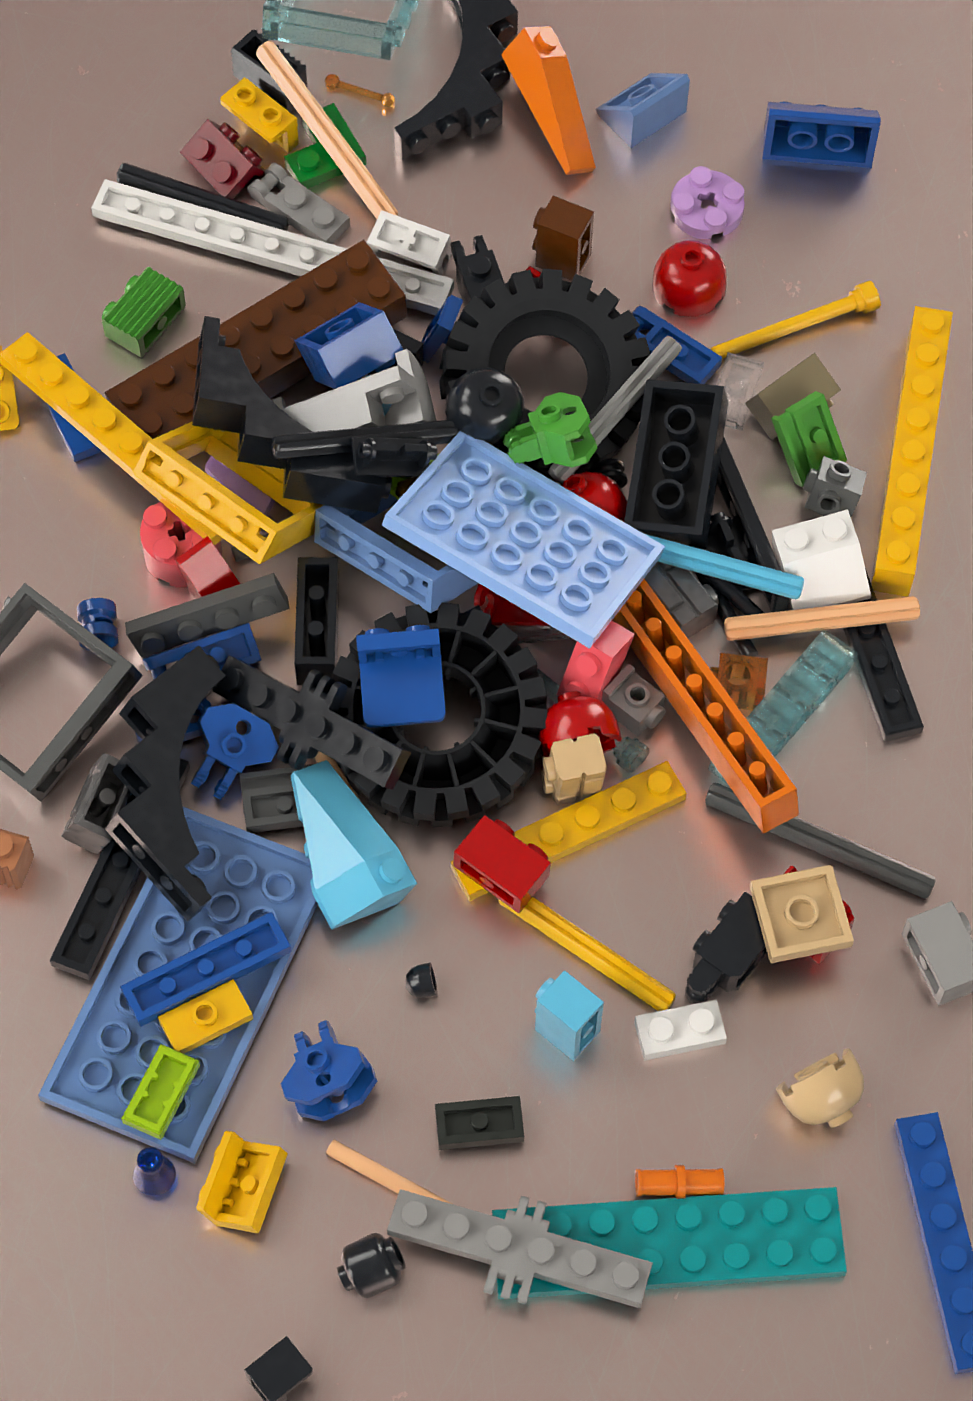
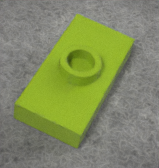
M160 1044L121 1118L123 1124L162 1140L200 1067L199 1060Z

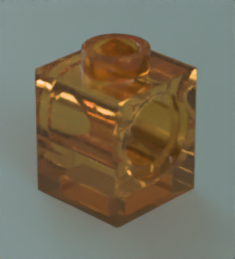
M720 653L718 667L710 666V670L739 709L762 710L768 658ZM738 678L743 680L745 684L734 685L728 680Z

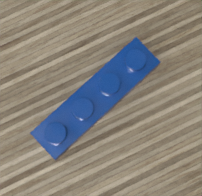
M270 912L121 985L120 988L137 1023L142 1027L158 1019V1016L232 979L237 980L291 953V945L273 912Z

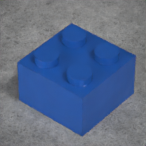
M360 302L295 340L315 381L333 389L360 380L373 370L379 372L389 368L396 362L395 353L403 350L385 312Z

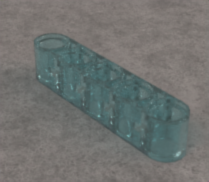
M827 630L822 631L746 718L774 758L843 679L857 659V651ZM711 761L708 770L727 783Z

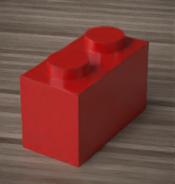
M484 815L454 851L453 866L514 911L520 913L548 879L551 862L548 861V856L541 848L532 843L526 845L516 838L514 831L506 823L498 819L493 821Z

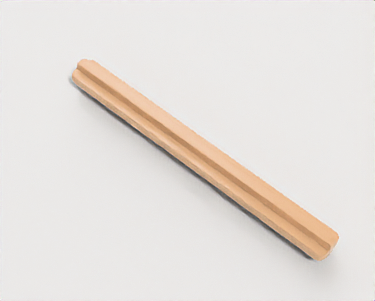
M269 40L259 46L256 56L375 218H378L381 210L397 216V209L275 43Z

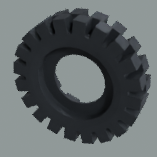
M543 269L537 278L532 277L531 270L512 273L507 283H503L499 278L484 287L480 297L474 296L463 308L459 319L451 330L442 353L439 368L443 369V374L439 380L441 400L446 399L455 381L469 370L490 367L505 372L507 358L516 345L530 337L546 335L566 341L582 357L587 370V387L581 400L591 421L651 353L646 337L637 339L635 335L640 325L630 310L620 314L615 309L620 299L606 288L599 295L590 291L593 280L575 274L571 282L562 280V270ZM644 394L597 446V450L590 460L580 465L574 474L590 472L594 464L605 459H612L619 453L640 422ZM525 407L520 425L529 422L527 414L532 412ZM568 412L565 415H570L575 412ZM504 443L500 446H495L497 449L508 454L509 449L504 446ZM542 458L524 462L528 467L557 482L548 473L553 463L545 465Z

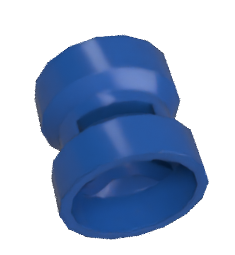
M91 598L80 602L77 606L78 621L85 629L110 648L115 647L119 643L118 628L113 625V622L117 619L116 604L106 598ZM79 642V645H80L83 649H86V650L90 651L88 648H86L84 645H82V644Z

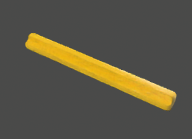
M532 897L520 913H517L498 899L502 906L657 1011L670 1009L676 997L674 991L536 898Z

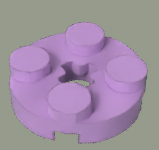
M698 166L692 169L689 175L681 178L672 191L670 206L675 216L674 221L683 232L699 239H711L712 234H720L722 232L723 236L730 234L738 227L743 217L745 205L744 188L740 183L724 173L710 170L704 166ZM702 200H711L716 207L708 206L707 209L701 207Z

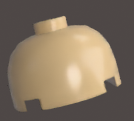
M844 1049L843 1059H839L835 1052L794 1074L796 1080L799 1081L791 1085L790 1088L787 1087L785 1081L776 1088L782 1102L793 1116L803 1123L811 1125L828 1122L831 1128L839 1126L853 1117L850 1109L861 1099L864 1091V1076L851 1049Z

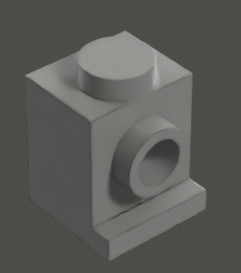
M628 664L603 690L602 701L611 709L618 722L639 736L647 727L653 729L665 715V695L635 673V668ZM633 696L636 697V698H637L638 700H640V701H635V700H633V699H632Z

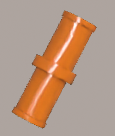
M675 1165L674 1169H636V1196L674 1195V1198L682 1199L686 1195H724L723 1168L685 1169L684 1165Z

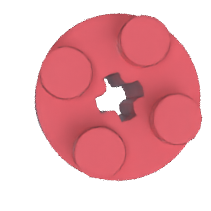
M158 502L155 505L149 506L144 511L140 526V538L146 566L156 579L160 578L169 582L170 586L187 588L175 559L203 538L163 503ZM219 541L215 547L222 556V544Z

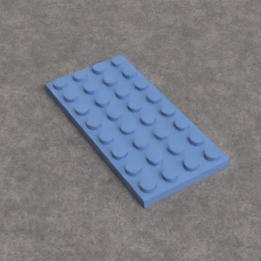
M183 807L190 834L200 853L187 870L203 881L207 892L212 898L198 914L187 922L147 877L38 1096L42 1102L195 1164L318 903L311 889L310 880L313 878L310 859L306 858L304 853ZM273 912L291 945L292 952L235 980L253 1014V1020L185 1053V1055L199 1060L200 1067L162 1140L123 1124L121 1118L160 1044L171 1049L173 1048L158 1019L142 1027L139 1026L122 994L120 986Z

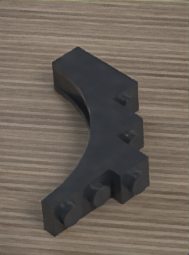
M449 0L455 10L462 31L460 55L451 76L436 97L417 114L394 127V150L401 160L413 154H420L429 146L443 139H450L463 129L473 139L483 133L487 134L494 131L502 124L503 101L493 88L501 86L506 80L510 79V71L501 56L505 50L501 43L509 41L514 35L518 34V10L510 0Z

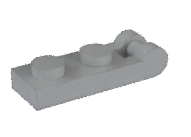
M272 163L264 171L265 176L261 180H254L247 188L250 196L271 212L287 217L288 224L309 238L332 244L350 227V217L287 175L286 171L277 163ZM275 186L281 190L277 195L271 192Z

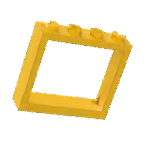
M192 422L148 441L132 474L258 564L269 560L315 534V511L322 507L323 504L283 498L284 469L238 462L239 433L222 432L221 430L193 426ZM203 451L207 452L294 515L277 524L187 459ZM261 529L269 533L268 537L260 534Z

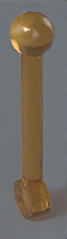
M329 74L325 77V85L329 90L341 88L381 101L385 107H391L395 103V97L391 93L380 94L339 81V77L335 74Z

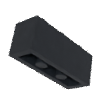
M298 557L294 661L297 685H303L309 672L313 669L322 672L324 676L328 675L333 678L332 673L337 665L338 557Z

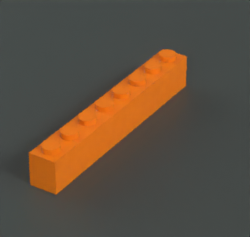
M643 579L612 621L635 634L630 647L761 832L764 834L798 816L797 788L647 581Z

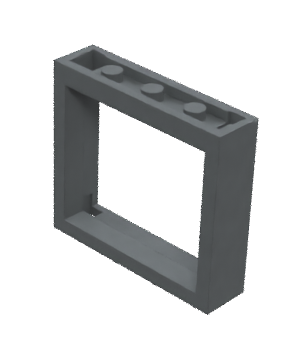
M24 583L12 598L7 597L4 609L0 612V656L38 610L111 666L26 773L0 754V770L42 802L143 675L128 660Z

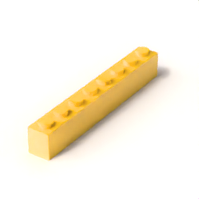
M915 306L907 342L871 579L873 590L876 592L909 597L914 580L953 315L951 311Z

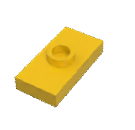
M234 979L158 1016V1021L172 1048L183 1054L253 1020V1014Z

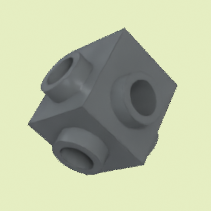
M823 456L818 469L810 468L802 490L808 492L805 508L813 510L822 516L848 509L850 517H852L861 498L867 472L854 468L843 461Z

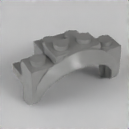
M408 349L395 353L397 366L286 407L284 398L278 397L272 400L292 419L313 432L437 421L424 372L415 356ZM382 404H392L384 417Z

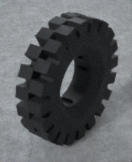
M442 602L438 610L432 613L424 610L419 604L406 606V615L395 618L393 613L390 612L374 621L375 628L388 629L389 633L406 631V628L414 625H427L430 629H439L442 675L446 676L447 680H450L452 677L463 682L470 688L471 698L477 697L481 706V716L474 719V727L476 729L463 743H454V748L431 751L428 746H424L422 749L408 742L403 737L405 734L402 727L398 729L396 726L367 727L363 719L360 666L355 637L349 643V655L347 658L340 656L332 673L333 679L336 682H341L347 686V693L337 713L411 752L394 790L375 783L338 761L337 763L339 768L342 767L346 779L358 795L363 793L368 798L369 805L385 815L388 811L398 814L399 821L416 826L419 825L420 820L432 821V828L453 827V820L465 818L466 823H470L486 815V809L495 805L499 810L514 798V790L519 785L524 787L535 771V762L542 755V742L539 741L538 734L546 728L545 722L548 711L543 676L539 677L537 662L528 647L522 649L518 644V635L504 623L499 628L493 625L491 615L472 608L470 615L461 613L459 604ZM362 630L358 635H365V631Z

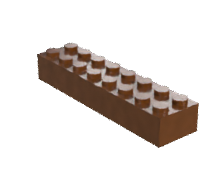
M362 240L221 323L219 335L226 336L225 347L240 350L245 365L253 379L269 398H272L311 375L295 343L296 339L359 302L383 310L391 326L407 317L406 295L366 241ZM200 336L104 392L106 399L152 439L193 421L197 350Z

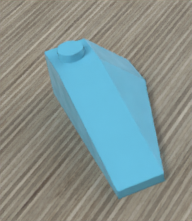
M327 760L294 771L290 776L298 819L303 822L306 843L303 846L305 856L310 859L313 878L310 880L312 894L331 930L399 904L416 886L417 882L395 843Z

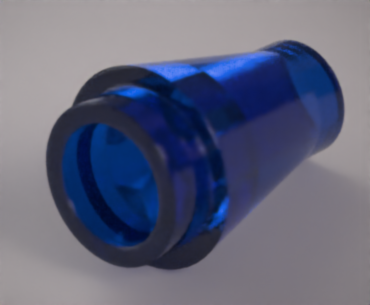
M154 1147L144 1148L137 1156V1163L133 1171L135 1186L139 1191L150 1196L161 1195L167 1192L174 1184L176 1178V1170L173 1163L162 1155L158 1149Z

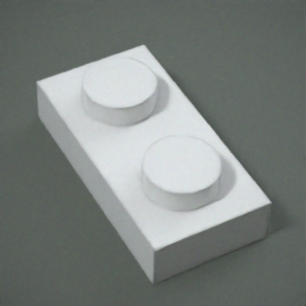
M717 999L638 1015L634 1019L644 1061L726 1044L727 1040Z

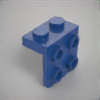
M414 625L402 632L389 633L388 629L375 628L367 630L365 635H356L363 719L367 727L376 728L436 723L445 719L446 711L439 629H430L427 625Z

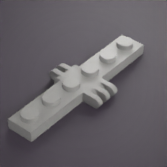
M400 1189L387 1228V1235L491 1265L484 1293L492 1295L497 1285V1278L505 1281L500 1297L509 1300L514 1283L522 1286L518 1292L517 1302L526 1305L533 1280L537 1278L633 1307H641L653 1262L548 1232L550 1221L543 1220L546 1202L538 1200L534 1215L529 1216L526 1215L530 1198L521 1196L517 1210L512 1211L508 1209L505 1219H501Z

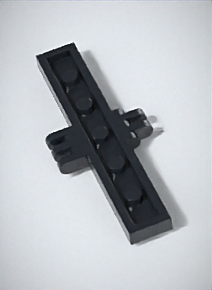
M228 655L221 670L226 676L213 692L281 730L279 742L282 745L277 754L279 761L285 764L289 763V766L295 770H301L307 759H313L318 751L375 783L394 790L411 752L337 713L347 693L346 685L336 682L330 676H324L322 672L313 669L309 672L299 692L248 663Z

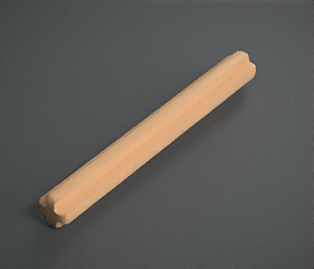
M912 596L728 617L724 621V632L727 640L734 641L917 620L920 617V604L917 598Z

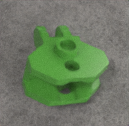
M563 392L546 396L534 412L527 414L529 422L515 426L514 429L511 428L503 440L504 446L509 449V457L512 458L514 463L519 464L542 458L545 465L555 463L573 468L587 463L597 450L596 441L588 427L591 422L580 396ZM568 412H575L570 415H565ZM583 439L580 442L572 443L574 440Z

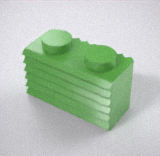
M147 267L140 276H132L126 284L123 296L117 302H110L102 313L105 337L137 356L144 357L150 347H153L154 342L158 341V338L162 336L168 326H171L172 321L180 315L181 310L185 309L184 288L181 285H177L175 281H171L168 277L165 278L163 274H159L156 270L153 271L151 267Z

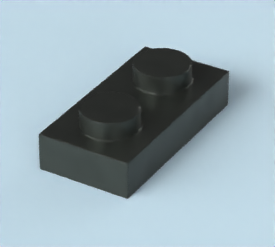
M520 1096L435 1104L439 1150L524 1142Z

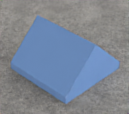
M650 73L595 110L598 116L630 148H633L687 112L690 79L687 74Z

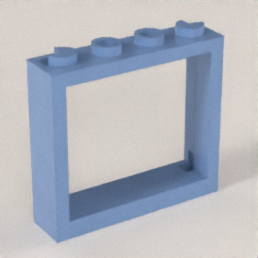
M389 494L388 499H381L377 513L323 505L316 509L315 543L411 602L419 604L429 613L437 610L442 602L448 603L478 584V582L449 565L439 571L361 525L392 507L398 501L391 494Z

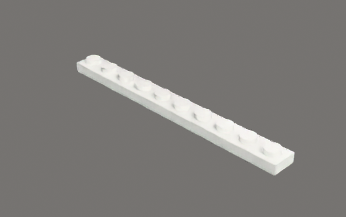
M106 179L91 207L93 217L300 277L347 250L344 247ZM378 257L405 293L406 306L408 308L436 315L447 297L451 296L454 289V279Z

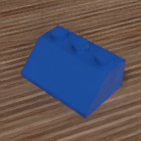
M768 102L762 159L872 168L881 117L877 110H865L863 108Z

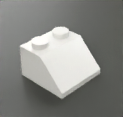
M848 509L772 530V549L781 571L804 578V587L799 599H789L792 610L850 604L871 598L860 543Z

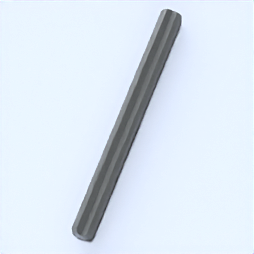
M713 783L710 786L705 799L707 805L757 826L732 789L719 783ZM794 817L769 831L924 899L930 896L935 885L936 878L928 873L798 817Z

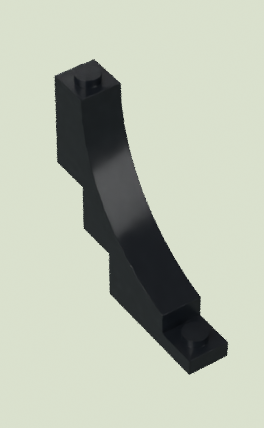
M205 316L197 350L192 425L239 433L238 462L284 469L283 498L377 513L381 499H388L392 477L355 476L353 452L277 459L274 457L273 451H271L274 436L313 431L292 419L263 392L245 365L240 350L225 347L226 336L219 335L220 318Z
M197 646L134 694L119 713L142 741L126 752L112 771L136 798L117 812L105 827V830L187 922L201 911L212 896L207 892L203 881L187 870L200 853L190 834L183 811L179 782L180 755L187 728L196 709L226 676L220 670L217 661L212 656L207 655L200 646Z

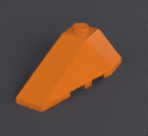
M551 26L523 28L503 51L501 56L565 174L592 172L596 166L567 55Z

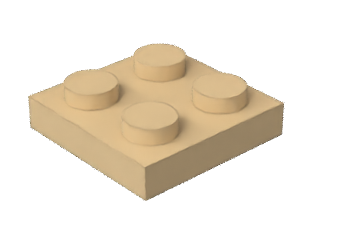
M832 865L752 880L750 882L749 888L770 964L853 946L854 939Z

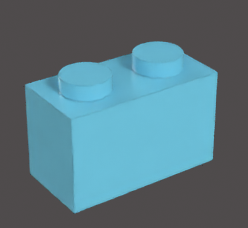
M564 970L556 980L552 977L546 980L536 993L535 997L538 1000L534 1011L536 1013L535 1030L574 1061L601 1031L604 1002Z

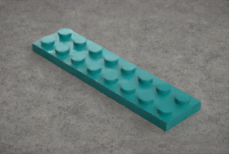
M837 1187L694 1196L682 1199L664 1198L546 1206L543 1220L550 1221L548 1229L550 1233L653 1262L645 1290L841 1277L847 1273ZM536 1207L527 1208L526 1215L533 1216ZM508 1209L492 1210V1216L505 1219ZM497 1278L498 1300L505 1299L500 1297L505 1280ZM534 1278L528 1298L589 1293ZM514 1283L510 1299L518 1298V1292L522 1285Z

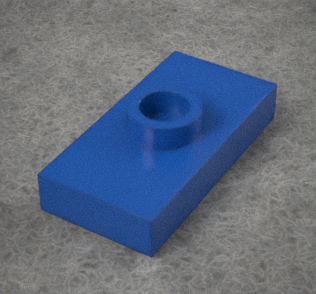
M452 294L448 296L426 328L421 341L423 343L424 362H430L442 343L446 345L463 303L462 299Z

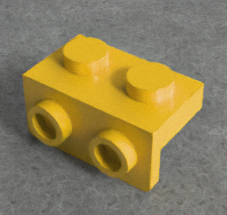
M244 77L221 96L222 106L269 143H277L288 153L299 145L297 117Z
M225 1131L220 1145L215 1150L214 1161L207 1180L200 1190L197 1210L216 1226L259 1233L288 1153L280 1146L244 1141L235 1132Z

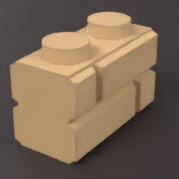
M594 733L577 737L575 742L571 738L553 742L549 757L543 758L544 770H541L540 773L545 794L552 793L553 800L557 805L576 801L578 796L583 800L600 792L607 769L600 738Z

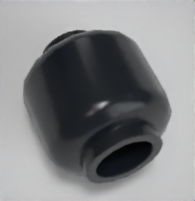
M372 1233L343 1248V1265L337 1267V1271L347 1291L355 1289L363 1298H370L399 1284L401 1270L405 1269L406 1265L401 1251L392 1237L386 1239L379 1233Z

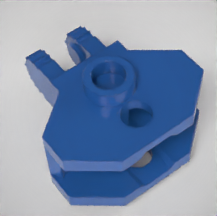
M234 703L205 708L196 722L206 745L202 753L205 757L195 773L191 784L198 788L201 784H204L215 761L227 767L223 777L219 779L214 788L213 796L221 800L236 774L242 773L245 766L271 762L279 746L270 724ZM239 721L244 722L247 726V731L244 735L239 734L236 730V725Z
M327 1020L318 1023L322 1041L312 1045L309 1036L303 1031L294 1034L298 1052L294 1054L296 1061L281 1082L285 1098L288 1101L295 1102L298 1114L301 1117L326 1121L363 1104L377 1083L374 1069L357 1047L338 1044L335 1032ZM344 1094L340 1102H332V1097H339Z

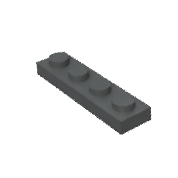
M272 573L125 622L126 635L141 658L271 616L288 610L290 607L288 596L275 574Z

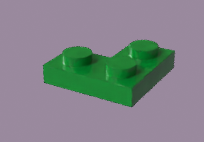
M332 103L322 107L361 162L366 165V155L336 105ZM301 117L302 126L313 145L284 156V161L292 178L309 189L343 173Z

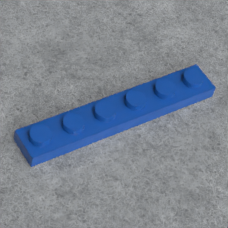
M935 1112L896 1119L894 1126L955 1375L973 1372V1250L939 1114Z

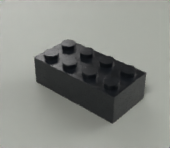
M646 380L624 521L626 524L647 535L691 547L694 545L698 549L707 550L729 403L724 386Z

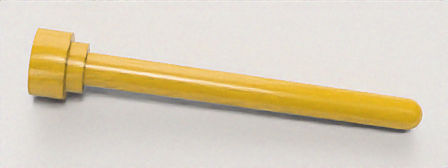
M871 280L855 285L854 290L850 291L849 296L715 345L710 350L724 359L853 310L856 313L862 311L864 314L872 312L881 307L879 293Z

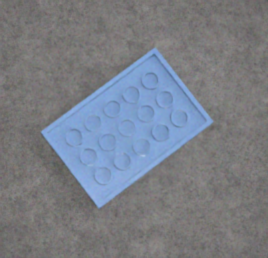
M461 431L385 514L382 526L589 649L660 559L665 548L661 543L527 465L514 463L508 454L484 440L475 439Z

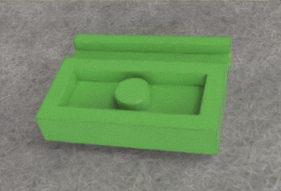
M815 391L785 409V413L782 415H775L771 418L796 485L803 487L810 468L817 470L823 456L833 460L847 461L824 394Z

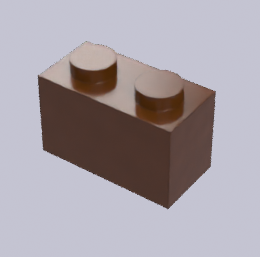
M552 196L547 207H541L538 210L533 223V228L537 229L532 245V250L536 251L535 267L562 270V277L571 281L575 274L580 275L591 256L594 211Z

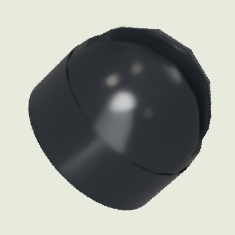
M430 962L417 965L406 974V989L411 995L419 998L437 995L436 978Z

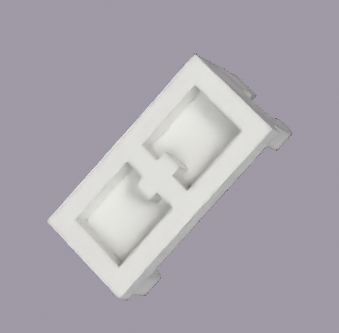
M381 210L367 241V244L374 252L381 253V251L390 253L431 268L432 272L438 275L443 273L442 264L444 258L450 260L452 255L449 234Z

